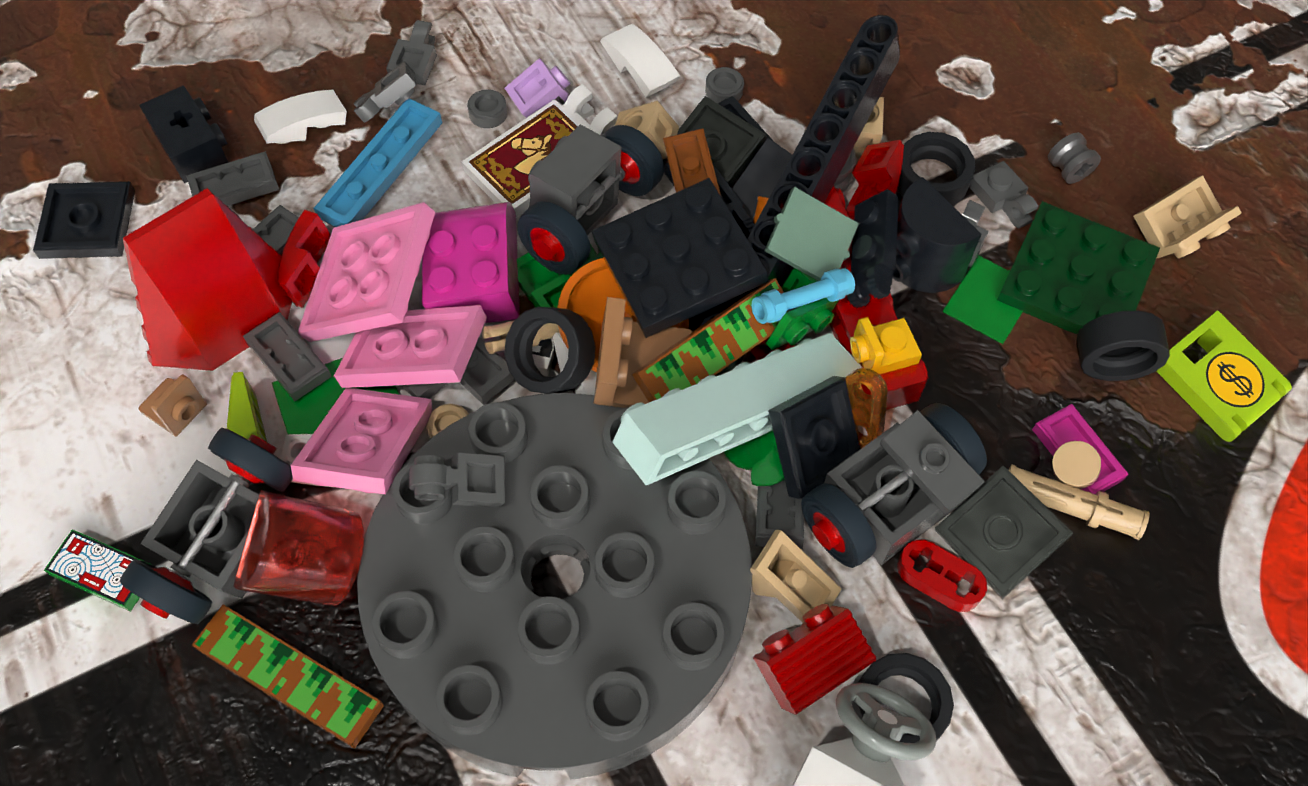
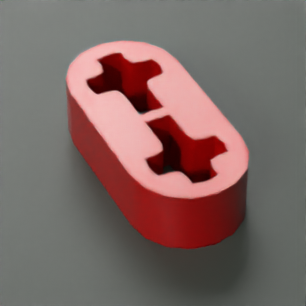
M927 540L912 541L907 544L899 556L897 568L901 578L908 585L952 610L958 612L973 610L986 595L987 582L980 570ZM919 555L928 559L926 562L927 568L925 567L922 572L913 569L914 560ZM962 579L970 583L968 588L970 592L964 597L956 593L958 587L956 584Z

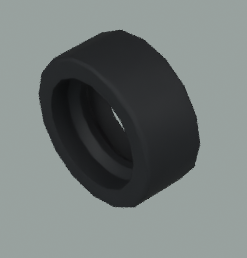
M925 132L913 136L904 143L902 169L897 187L898 192L903 197L909 186L921 178L912 169L911 164L922 159H935L952 168L957 179L947 183L928 182L952 206H955L964 198L974 175L975 159L968 146L957 137L943 132Z
M535 307L523 312L512 323L506 336L504 355L509 372L522 387L530 392L544 394L563 393L575 389L588 377L594 364L596 345L592 330L580 315L569 309ZM547 323L560 326L566 335L569 346L568 360L563 371L554 377L542 375L536 367L532 355L533 340L537 331Z
M1119 311L1105 314L1085 324L1079 330L1076 338L1081 368L1085 374L1094 379L1125 381L1140 378L1160 369L1170 357L1163 321L1152 313Z
M909 653L888 654L873 662L858 683L878 686L886 678L899 675L916 681L925 689L930 698L932 710L929 721L934 728L937 741L950 725L954 708L951 687L942 672L925 658ZM852 701L854 711L862 720L865 711ZM908 733L903 734L899 742L916 743L920 740V736Z

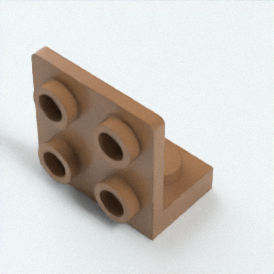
M607 297L602 322L593 404L627 408L640 402L644 404L649 403L632 374L691 334L692 331L685 328L669 327L645 338L639 324L632 322L630 317H624L626 299Z

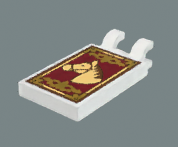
M581 84L570 93L564 105L559 104L555 99L463 160V170L495 203L510 202L517 218L529 208L530 183L528 176L533 165L539 160L543 161L555 149L558 141L564 136L568 137L580 124L602 136L608 129L613 127L612 125L616 123L618 116L606 107L596 115L591 125L584 120L594 114V108L587 103L593 98L592 92Z

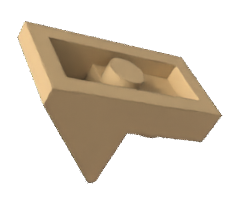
M775 530L750 569L752 573V591L759 596L777 598L802 623H804L803 615L812 608L825 603L832 606L842 589L782 530Z

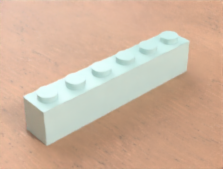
M831 333L815 339L805 338L796 346L784 351L774 350L765 358L753 363L743 362L732 371L722 375H709L691 387L683 390L676 388L667 392L660 399L647 404L640 402L632 405L621 416V424L612 443L644 484L649 485L772 431L773 428L768 410L832 376L845 377L849 394L863 373L864 368L855 361L852 355Z

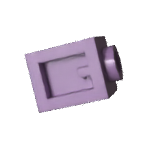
M539 58L509 83L505 90L522 115L527 118L558 96L566 102L570 95L566 87L571 83L557 66L550 69Z

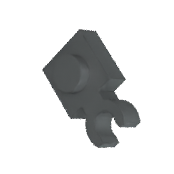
M405 61L379 80L373 90L365 93L354 102L356 106L354 112L365 123L373 118L381 108L385 107L386 109L394 102L397 105L402 104L415 91L414 87L417 85L415 72Z

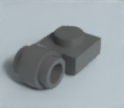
M458 452L452 457V468L445 465V458L442 456H418L415 458V465L410 467L409 488L414 491V498L418 500H441L445 497V490L452 488V505L500 507L505 503L504 456Z

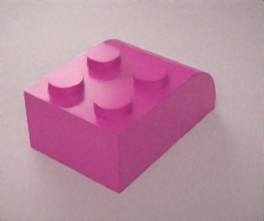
M510 202L435 212L430 228V236L422 255V305L425 309L481 305L487 317L485 323L518 318L520 315L517 270L516 213Z

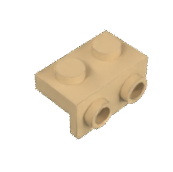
M1202 175L1185 183L1133 217L1147 242L1160 247L1157 258L1173 253L1176 258H1181L1201 247L1200 239L1204 237L1211 239L1229 230L1231 227L1228 222L1242 212L1238 206L1222 211Z

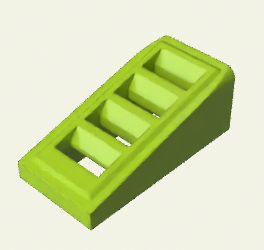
M233 372L227 429L246 439H249L251 434L267 442L256 394L243 372Z

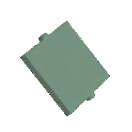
M794 187L791 189L781 213L774 217L776 225L764 251L820 281L824 272L840 269L843 260L850 257L848 248L859 223Z

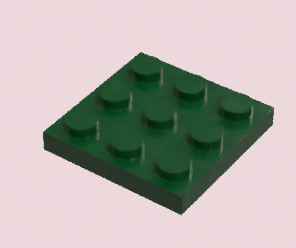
M1042 201L997 301L1078 335L1079 330L1085 324L1102 315L1119 311H1136L1160 247Z

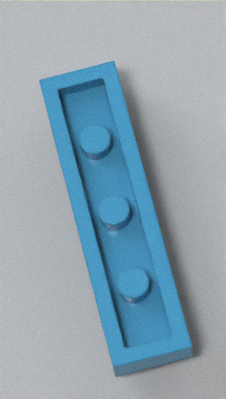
M407 99L313 208L315 213L319 215L322 221L334 227L363 220L441 126L440 112L412 99Z

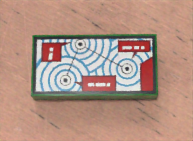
M73 529L44 569L50 576L129 612L132 611L140 598L127 590L119 581L128 565L134 559H141Z

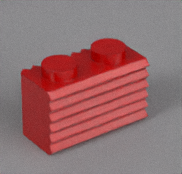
M827 603L818 605L803 615L804 623L792 632L781 630L763 641L762 646L764 649L760 653L755 654L753 659L781 709L797 715L877 660L872 652V648L867 643V639L862 635V630L857 626V621L853 618L852 612L848 608L829 606Z

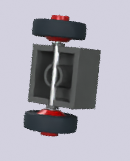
M580 124L568 137H562L555 149L543 161L539 160L533 165L528 176L530 183L529 208L520 217L517 230L521 242L530 255L547 269L559 274H571L578 270L590 254L591 246L587 235L618 204V191L620 190L632 196H643L652 191L661 181L664 174V162L655 144L641 131L627 125L613 126L601 136Z
M934 403L920 411L979 475L986 466L987 457L982 441L970 423L956 410L941 403ZM898 422L827 473L824 484L811 490L801 501L804 518L816 539L832 557L847 567L854 568L872 555L883 565L905 548L908 543L914 541L945 517L944 513L880 445L882 439L900 425Z
M222 427L211 440L208 449L225 460L228 469L237 475L231 474L228 478L196 459L141 542L145 547L173 562L171 568L174 571L167 567L157 568L144 561L134 559L128 565L119 581L127 590L143 599L140 603L142 607L165 619L171 614L184 621L199 624L212 605L210 598L195 589L192 582L183 575L190 578L191 574L220 591L243 598L294 518V515L248 489L250 484L245 481L248 480L254 484L265 483L282 492L289 486L293 479L291 466L274 455L277 448L251 434L249 439H246Z

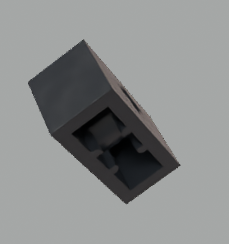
M184 85L139 105L184 183L188 182L187 175L228 163L221 148L228 145L217 123L211 125L207 123V120L212 118L200 97L192 99Z

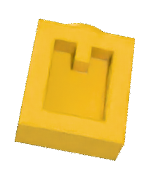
M868 317L858 319L854 336L850 339V347L855 361L863 364L869 378L919 364L922 353L905 318L877 326H872Z

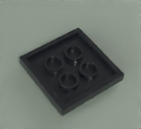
M710 178L591 231L599 251L645 338L768 282V274Z

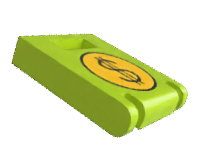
M1218 310L1169 350L1170 357L1166 364L1157 370L1160 376L1227 442L1237 438L1241 432L1246 430L1292 389L1291 383ZM1198 339L1197 343L1208 354L1194 364L1182 351Z

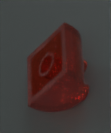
M261 490L233 587L237 590L330 606L340 604L350 592L361 563L364 528L360 515L353 510Z

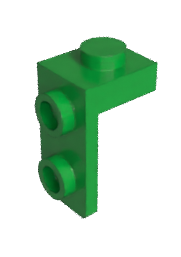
M794 268L784 283L782 290L785 293L812 284L818 280ZM823 298L787 312L766 344L774 350L787 343L791 346L795 345L812 331L816 334L820 333L833 320L835 314L832 310L839 300L830 302L827 298Z

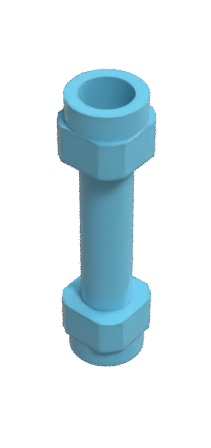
M833 269L824 272L821 280L782 294L777 289L762 293L761 296L755 297L752 300V312L759 323H774L781 320L788 310L823 298H827L830 302L845 298L846 295L854 292L855 280L848 269Z

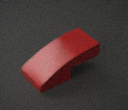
M901 140L866 146L852 171L859 186L846 207V212L850 219L854 220L855 205L886 189L896 194L904 152V145Z
M305 209L296 221L285 244L278 283L295 306L300 308L304 307L310 297L320 269L317 262L325 252L331 236L319 215Z

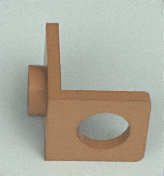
M182 374L175 381L171 378L165 379L138 409L143 415L177 437L207 403L192 381Z

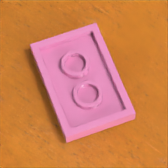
M481 305L407 310L402 323L356 332L334 377L342 388L460 382L487 317Z
M345 388L291 464L293 481L386 495L396 474L400 471L428 423L432 412V399Z

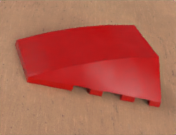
M204 189L123 237L131 281L136 286L138 293L135 296V300L144 322L141 325L142 333L149 346V350L146 351L147 357L152 366L213 371L249 348L243 338L245 334L279 312L288 320L292 300L278 283L282 256L272 246L268 245L255 230L246 225L210 189Z

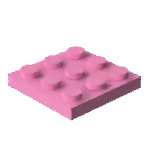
M423 202L334 227L297 333L307 341L313 342L402 323L404 315L408 310V302L415 279L419 273V265L424 248L430 236V228L435 211Z

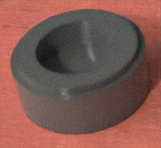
M721 67L712 70L708 74L705 93L708 98L716 103L731 96L737 101L741 99L744 79L737 70Z
M489 89L481 90L474 93L468 100L469 118L474 125L480 128H494L505 121L507 105L501 93Z

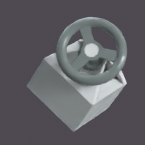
M867 683L847 685L837 695L836 709L844 725L854 734L853 737L812 747L792 786H905L891 757L903 760H919L929 756L936 745L934 728L927 717L914 704L891 690ZM852 701L865 711L862 720L854 711ZM879 703H882V704H884V705H886V706H888V707L894 709L895 711H897L898 713H900L902 716L897 715V714H895L893 711H891V710H889V709H887V708L882 707ZM904 733L920 736V740L916 743L899 742Z

